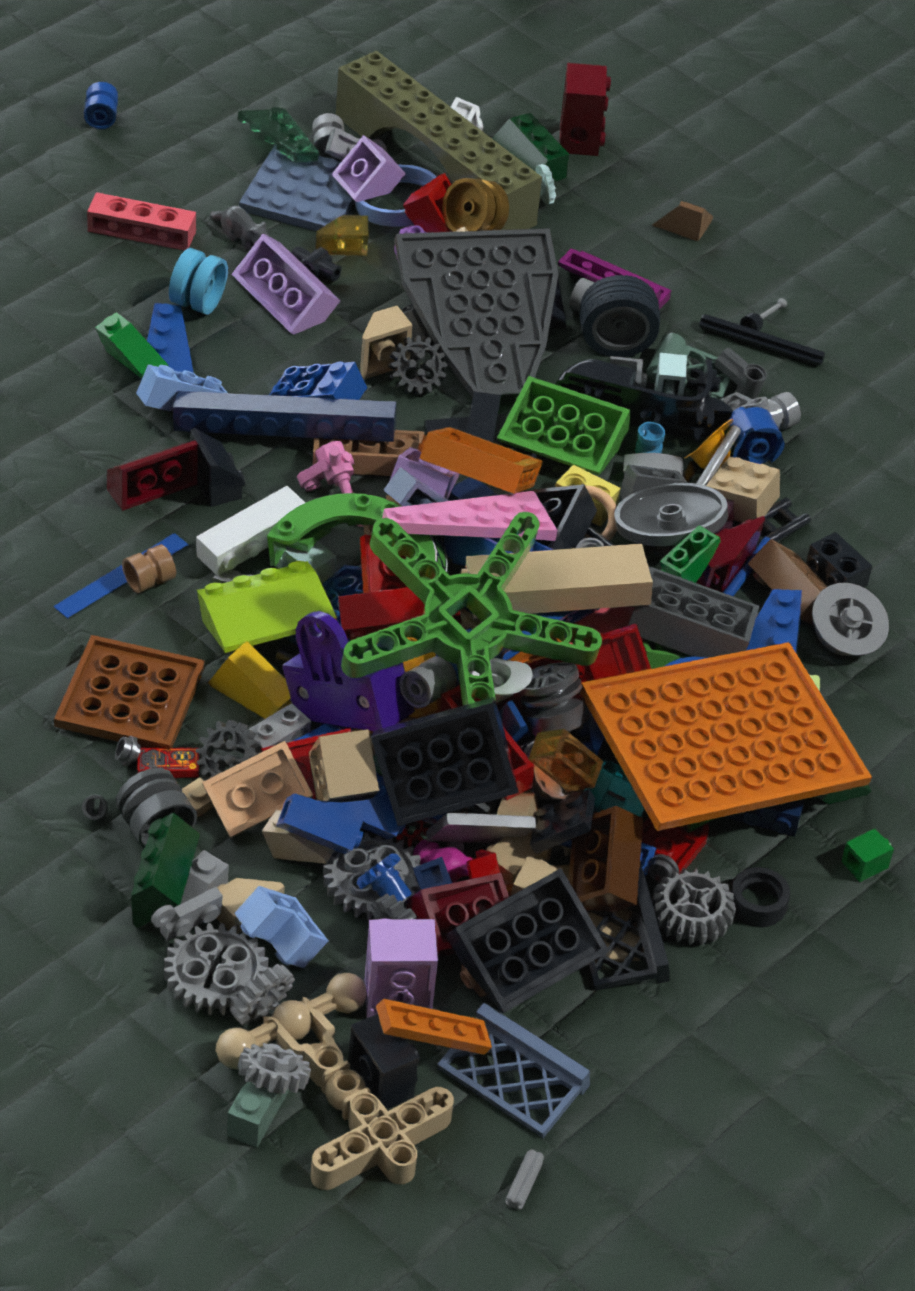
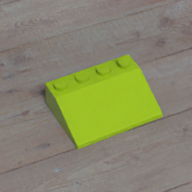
M295 561L290 563L288 567L280 569H264L261 571V574L253 576H237L233 581L222 584L210 583L205 588L197 590L202 621L225 653L237 650L246 641L253 646L295 635L298 622L304 616L314 611L327 613L337 620V616L320 579L308 561Z

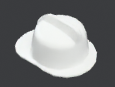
M498 658L490 660L496 703L510 698L514 693H518L526 688L531 682L533 674L527 664ZM470 671L472 675L480 676L478 672Z

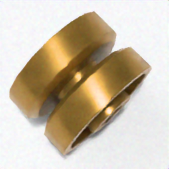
M463 178L455 181L447 189L443 198V217L447 226L453 232L464 226L468 231L501 230L508 219V196L503 187L494 181Z

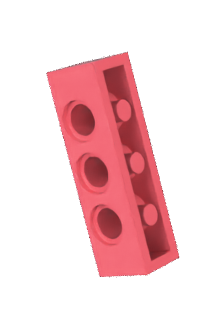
M96 192L87 211L88 232L185 251L190 247L196 233V212Z

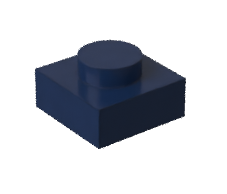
M442 857L413 868L420 890L452 883Z

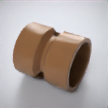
M162 544L149 548L144 555L137 553L123 559L122 562L126 581L136 593L153 588L155 583L159 585L176 577V567L168 549Z

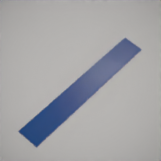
M174 533L154 546L162 544L172 555L189 544ZM122 565L53 607L66 618H69L127 582Z

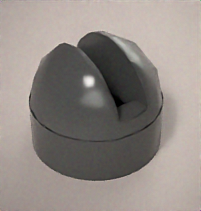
M98 794L88 796L82 804L84 815L92 820L102 818L108 810L106 799ZM96 799L100 800L98 814L93 813Z

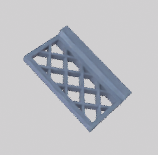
M483 1003L476 1011V1019L484 1020L492 1045V1048L487 1053L492 1052L494 1065L475 1068L473 1055L479 1053L450 1048L437 1064L438 1069L544 1138L579 1094L583 1095L589 1088L590 1070L486 1003ZM510 1050L516 1055L517 1062L498 1064L496 1052ZM469 1056L471 1068L457 1070L449 1064L455 1057ZM536 1067L542 1071L543 1079L524 1082L522 1069ZM518 1069L519 1083L501 1085L499 1072ZM495 1073L497 1086L483 1087L477 1083L476 1075ZM562 1084L570 1089L565 1097L555 1099L550 1097L549 1086ZM545 1087L547 1100L527 1101L526 1089ZM522 1090L524 1103L510 1105L504 1101L503 1092ZM548 1107L549 1117L543 1125L530 1118L529 1110Z

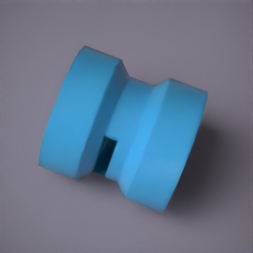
M655 422L641 424L638 428L635 452L662 453V443L665 438L663 426Z

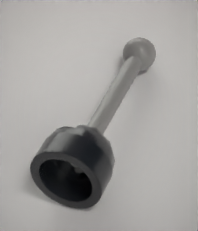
M780 298L776 305L761 315L753 312L746 314L741 318L740 325L760 331L763 327V319L779 308H785L787 301L784 298Z

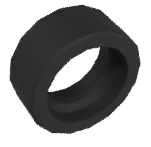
M753 867L745 869L736 875L730 892L734 893L735 916L741 922L755 927H767L775 925L783 919L789 904L790 887L778 872L768 868ZM751 888L764 889L772 893L778 902L769 906H758L748 902L742 896V892Z

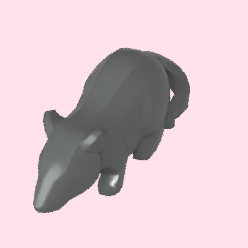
M239 206L228 207L225 211H211L209 215L210 220L221 221L223 232L230 240L236 241L237 238L241 239L243 248L246 250L251 249L250 242L255 244L263 233L269 236L266 231V222H261L258 225Z

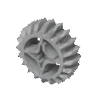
M683 868L680 874L673 871L672 878L663 876L660 884L656 885L651 899L659 929H665L666 937L675 935L677 943L685 939L689 945L694 941H698L703 946L706 939L714 943L718 936L723 937L733 923V916L736 910L734 893L729 892L728 884H721L720 876L711 878L709 870L705 874H701L697 868L693 872H688ZM676 899L677 903L672 905L671 901ZM714 908L716 912L710 914L709 910Z

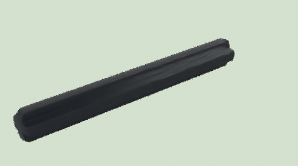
M704 314L700 319L699 327L817 366L822 365L825 358L823 351L711 315Z

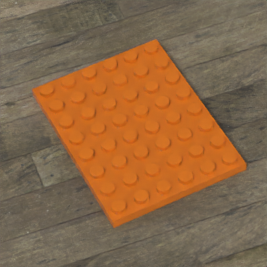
M789 642L581 683L582 689L579 693L585 699L588 709L657 831L869 785L872 779L871 774Z

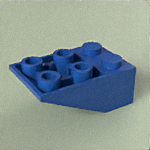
M339 361L333 364H313L302 367L291 366L284 371V374L269 395L359 400L366 391L367 386L355 362L343 363Z

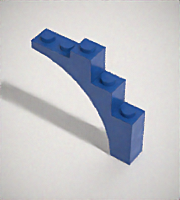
M294 793L286 797L276 827L342 854L353 851V848H358L363 837V832L360 831V828L383 838L391 839L397 836V834H401L406 824L397 826L388 793L367 800L343 803L319 801ZM447 813L423 819L422 821L433 825Z

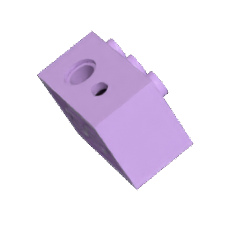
M434 919L369 920L364 978L367 989V1018L378 1014L376 1005L383 999L429 1009L433 1008L438 962Z

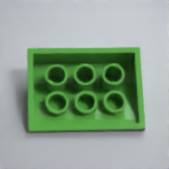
M528 376L497 437V441L569 466L575 465L599 476L619 450L629 430L630 409Z

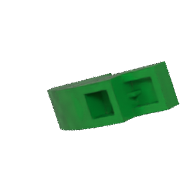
M699 525L660 561L661 571L696 583L721 542L720 537Z

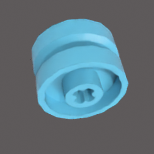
M193 248L186 249L180 255L171 275L169 284L170 302L183 307L191 305L193 310L206 315L212 313L217 307L226 286L228 277L227 261L213 255L206 257L205 253Z

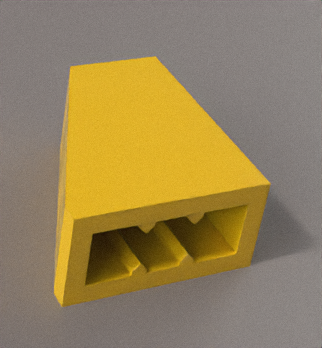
M248 641L227 658L208 682L214 689L265 719L292 703L286 679Z

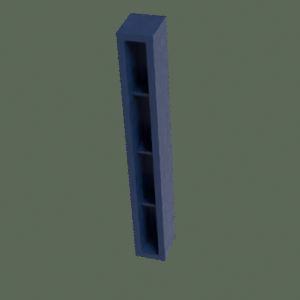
M177 391L173 405L174 431L190 432L192 429H197L204 433L394 442L396 431L397 402Z

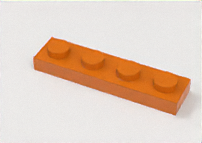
M383 999L376 1005L383 1034L483 1055L492 1048L484 1020Z

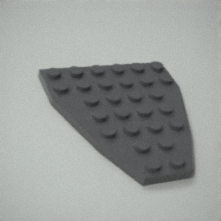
M550 229L396 234L394 240L402 286L434 344L438 343L440 345L438 348L439 353H445L443 359L448 363L472 398L474 391L501 395L500 400L517 399L528 376L535 378L547 344L558 280V269Z

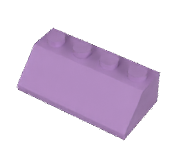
M264 233L232 273L293 335L325 322L340 302L280 242Z

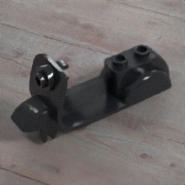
M586 359L570 366L556 381L558 386L630 409L629 424L639 427L646 422H655L663 426L666 434L678 436L694 435L695 442H699L702 436L705 441L712 434V431H716L732 417L733 409L724 401L711 397L713 392H718L721 377L717 376V371L712 370V359L705 360L704 372L697 368L691 369L690 377L697 380L688 378L687 388L697 390V396L694 397L666 394L635 386L637 376L635 370L598 359Z

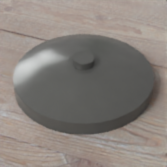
M694 483L661 484L639 490L624 498L617 505L614 512L615 526L618 533L629 541L648 546H675L699 525L712 533L721 529L728 519L727 500L719 491L705 485Z

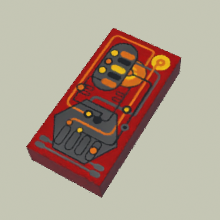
M141 748L138 757V773L150 768H164L169 770L174 778H199V765H197L199 753L196 752L198 748Z

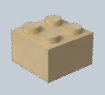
M729 456L706 486L719 491L726 498L728 519L743 523L748 519L753 520L765 516L780 497V469Z

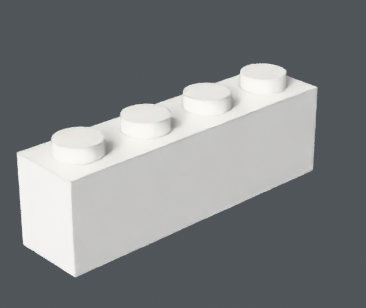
M288 486L283 487L196 536L197 557L217 576L234 569L238 564L250 557H255L259 552L268 548L267 535L275 524L287 513L305 502Z

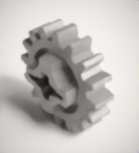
M263 1043L262 1047L255 1044L251 1045V1049L245 1047L243 1053L240 1054L237 1066L239 1068V1075L246 1076V1082H252L257 1088L265 1087L268 1092L285 1094L286 1090H290L293 1093H297L298 1088L304 1090L306 1084H308L311 1068H309L310 1063L302 1061V1055H296L291 1049L284 1050L280 1045Z

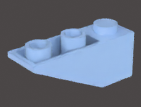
M148 365L136 394L145 406L172 411L177 391L228 392L221 385L222 382L214 377L207 376L202 378L186 370L181 373L174 371L166 365H159V367Z

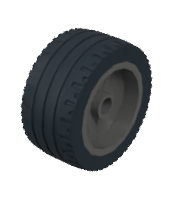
M628 275L610 276L593 283L581 299L580 323L583 337L591 349L608 357H629L646 350L654 343L660 330L659 303L652 287L645 281H642V279Z

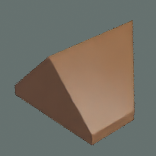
M681 201L678 207L652 226L699 241L712 222L713 216L704 208Z

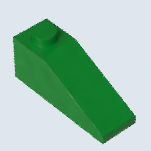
M117 312L105 318L103 322L95 327L106 352L140 378H143L148 365L157 367L159 365L168 366L165 360L136 328Z

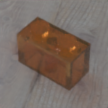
M564 728L537 733L528 760L567 792L594 788L603 764V760Z

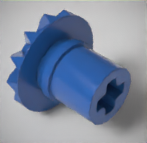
M390 854L366 871L357 880L360 890L371 884L372 890L376 891L379 897L388 893L389 896L395 895L397 902L405 900L412 892L399 876L398 870H395L393 867L402 859L397 854Z

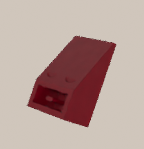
M764 516L753 520L748 519L741 525L731 529L725 528L715 534L720 537L721 542L696 583L723 592L755 550L765 521Z

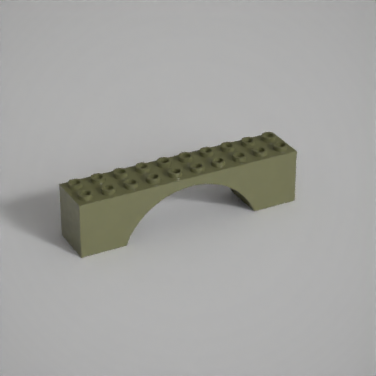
M374 51L338 68L336 115L360 136L364 135L369 139H373L394 128L411 133L435 154L453 183L463 178L494 181L503 187L508 196L509 214L501 230L530 229L537 225L542 176L378 51Z

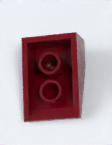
M498 873L422 889L404 902L406 908H411L415 913L416 919L435 920L437 958L456 954L445 936L447 933L509 898L502 874Z

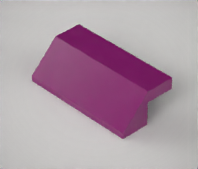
M571 248L558 261V266L594 283L602 278L616 275H628L642 279L654 290L659 303V310L671 297L672 290L584 251L579 252Z

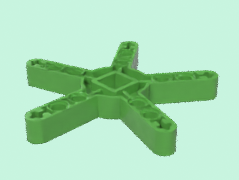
M521 512L513 518L477 575L463 573L452 576L397 522L389 518H381L374 523L370 548L425 604L423 615L351 640L344 648L341 668L345 675L351 678H360L434 652L442 659L457 664L462 704L467 705L474 703L473 699L475 698L485 700L495 697L490 660L496 657L503 648L588 666L594 663L602 644V637L597 630L590 627L512 609L511 602L504 590L535 543L540 524L537 516L533 513ZM505 551H511L514 554H508ZM400 556H407L410 559H403ZM491 573H497L500 577L493 576ZM421 576L429 577L431 580L422 579ZM465 606L482 622L469 633L452 617ZM521 631L530 632L532 635H525ZM406 637H414L418 641H410ZM551 638H558L562 642L553 641ZM379 647H386L390 651H382ZM470 671H476L480 676H474Z

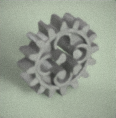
M276 964L272 969L268 967L263 974L258 973L255 980L250 978L245 983L247 987L239 991L237 994L239 997L232 1001L233 1007L230 1008L233 1016L241 1025L244 1023L249 1025L253 1020L257 1022L261 1016L268 1015L270 1009L274 1012L275 1008L279 1005L278 1002L287 996L286 992L293 987L291 984L295 981L293 975L283 964L281 966Z

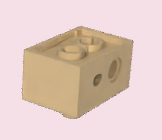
M368 729L321 736L317 739L309 751L317 800L340 803L362 801L373 798L378 793L379 787L373 759L376 753Z

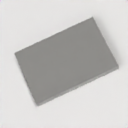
M447 813L426 830L427 841L497 844L504 837H525L536 828V821L533 816Z

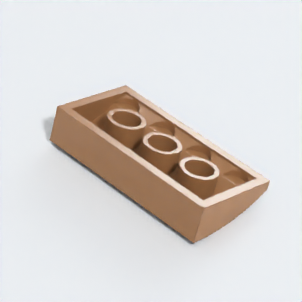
M396 430L394 442L314 438L313 465L318 462L315 456L317 449L332 441H341L345 451L349 454L351 453L355 463L352 465L354 474L391 476L398 456L410 447L418 450L424 432Z

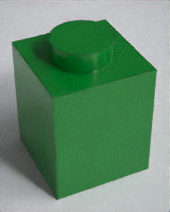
M874 828L846 842L841 862L859 882H862L889 868L894 848L889 840L884 838Z

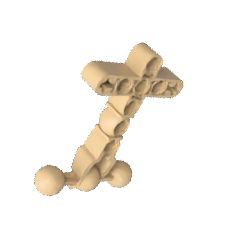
M347 972L333 977L326 988V993L312 1000L303 997L302 1001L288 1000L280 1003L275 1008L272 1017L263 1016V1024L250 1031L237 1027L226 1030L220 1035L216 1043V1053L219 1061L226 1067L239 1069L237 1066L240 1054L243 1053L245 1047L251 1049L252 1044L262 1047L263 1043L268 1044L276 1039V1044L280 1045L282 1049H291L296 1055L303 1056L302 1061L310 1063L309 1068H311L309 1077L315 1084L321 1087L329 1104L337 1110H342V1118L344 1120L348 1119V1126L351 1130L314 1151L310 1179L315 1187L321 1190L333 1189L376 1165L391 1182L406 1184L415 1175L417 1149L414 1145L449 1126L452 1118L454 1097L448 1089L434 1087L387 1111L380 1100L370 1093V1089L366 1087L363 1077L356 1071L349 1070L350 1063L343 1061V1054L334 1041L335 1027L324 1016L333 1010L343 1013L355 1012L363 1006L367 998V989L364 981L356 974ZM310 1029H312L321 1042L311 1045H300L296 1040L305 1037Z

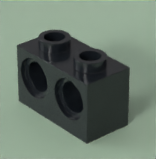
M837 532L810 544L806 564L828 586L837 583H851L863 588L868 586L872 565Z

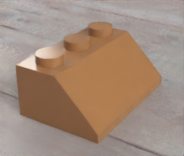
M770 539L748 563L755 571L753 574L754 578L762 585H768L772 590H802L800 620L810 625L814 624L812 618L814 601L819 593L828 586L809 568L797 553Z

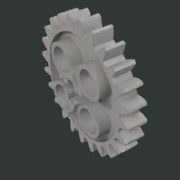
M365 832L364 839L361 840L357 849L353 848V851L346 854L337 851L333 852L323 868V886L327 887L328 897L334 896V905L343 903V912L354 909V917L357 918L363 912L366 913L367 920H370L372 918L370 910L373 909L371 903L380 897L376 891L372 890L371 884L360 890L357 885L358 878L390 854H397L402 860L393 867L395 870H398L399 876L412 892L409 897L402 901L404 908H406L404 901L420 890L413 868L421 865L420 855L413 856V847L404 849V840H400L395 844L393 843V838L383 840L381 836L376 835L374 839L370 838L369 834Z
M208 923L207 931H202L198 926H195L194 935L188 932L183 935V940L174 939V948H168L167 958H164V980L167 981L168 991L174 990L175 1000L184 997L183 1006L185 1008L194 1003L195 1012L197 1013L203 1007H206L208 1015H212L215 1008H219L220 1013L225 1015L226 1007H233L232 1001L239 997L237 995L238 992L247 987L245 983L250 978L255 980L258 973L263 974L268 968V957H265V948L258 947V939L254 938L248 941V935L244 932L240 935L237 934V926L234 925L230 931H226L224 923H221L218 930H214L211 923ZM226 949L225 952H223L222 954V964H220V955L222 951ZM211 974H213L212 984L206 989L211 982Z

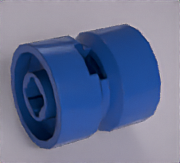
M96 82L90 85L86 91L84 119L93 128H109L116 120L118 92L113 85L106 82Z

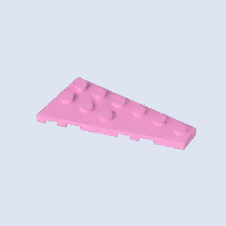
M534 491L384 509L382 518H389L397 522L408 534L501 538L518 513L530 512L537 516L540 524L536 540L555 541L558 531Z

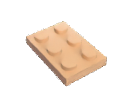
M285 741L202 782L230 838L270 819L275 810H282L286 797L294 793L308 798L313 797Z

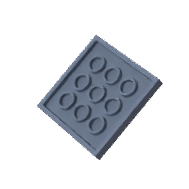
M275 144L241 198L239 207L250 214L317 232L333 222L332 236H334L335 220L338 219V232V228L341 227L355 200L332 176V173L341 161Z

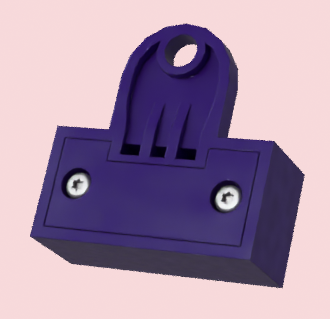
M314 611L304 616L298 622L296 640L300 654L284 663L282 667L292 704L313 722L375 731L396 725L415 712L414 707L404 699L400 691V678L405 673L403 662L360 678H351L345 675L341 668L344 648L349 641L338 621L327 613Z

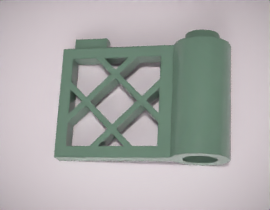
M667 333L661 338L646 374L648 380L655 385L660 353L687 355L686 374L691 373L692 368L703 371L706 359H712V370H714L713 368H717L714 364L718 357L686 345L682 336L676 333ZM688 356L699 360L701 364L692 365ZM726 374L717 375L721 377L719 392H713L711 397L723 398L730 381ZM686 380L684 389L697 394V390L687 388Z

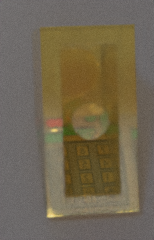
M341 215L316 231V250L322 247L328 251L329 255L367 256L368 216Z

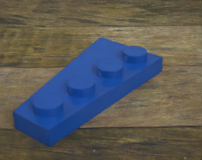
M154 303L147 342L174 371L182 373L186 370L194 373L181 305Z

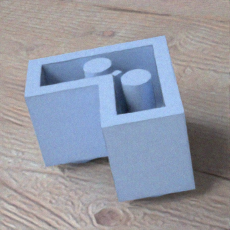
M258 886L234 913L242 923L240 925L242 931L251 938L258 937L272 944L276 949V957L287 966L294 965L305 968L328 942L327 938L295 897Z

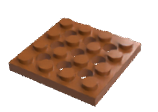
M91 635L55 715L54 727L118 742L123 736L127 738L134 736L137 738L140 747L171 749L205 669V660ZM109 663L117 665L115 668H106L104 666ZM137 670H143L146 672L142 675L134 674V672ZM165 676L174 678L172 681H164L162 679ZM100 684L108 686L106 689H97L95 687ZM128 691H135L137 694L133 696H127L124 693ZM157 697L166 699L164 702L153 701ZM91 705L99 707V709L94 711L87 710L86 708ZM119 712H125L128 714L125 717L115 716ZM149 718L157 720L153 724H147L143 721Z

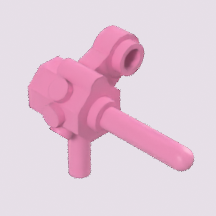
M332 441L322 445L315 451L318 462L297 475L301 488H305L307 492L321 486L320 481L326 478L328 484L339 486L342 494L354 493L349 481L351 480L350 477L354 475L352 465L355 463L351 453L349 454L345 451L341 441Z

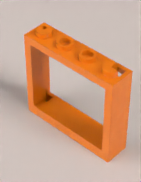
M451 427L428 432L427 436H423L422 442L418 446V451L421 452L419 459L513 494L534 487L543 462L542 460Z

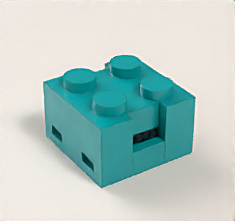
M604 757L595 767L585 790L590 789L595 797L594 812L618 806L643 817L646 811L620 764L617 765L614 761Z

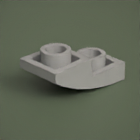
M635 453L625 455L624 475L628 464L676 470L683 475V459L681 457L662 453Z

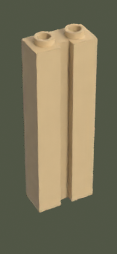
M642 544L532 551L527 554L504 592L507 594L513 610L532 614L651 605L653 581ZM489 555L466 556V568L461 569V574L470 573L477 575ZM491 573L493 576L500 577L497 573Z

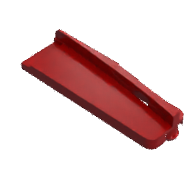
M637 624L601 634L602 644L595 662L588 666L577 665L578 678L581 679V682L651 669ZM541 656L523 663L527 664L532 670L543 665L564 661ZM514 693L510 698L496 703L499 711L507 702L513 700L521 716L525 715L524 710L527 707L521 704V694Z

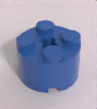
M739 407L732 412L730 419L734 421L724 431V434L726 436L732 425L739 427L741 432L730 449L731 457L741 458L757 464H763L769 460L771 463L774 462L781 455L785 442L770 412L759 407L747 409Z

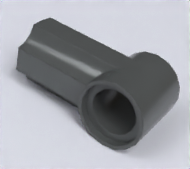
M729 347L725 349L716 359L714 365L737 384L738 393L751 399L757 398L767 378L766 370L758 364H748Z

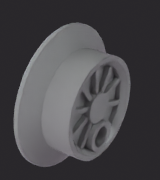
M837 583L822 590L814 601L812 618L816 635L823 646L829 651L842 656H865L878 650L885 642L889 632L887 612L880 600L867 589L851 583Z

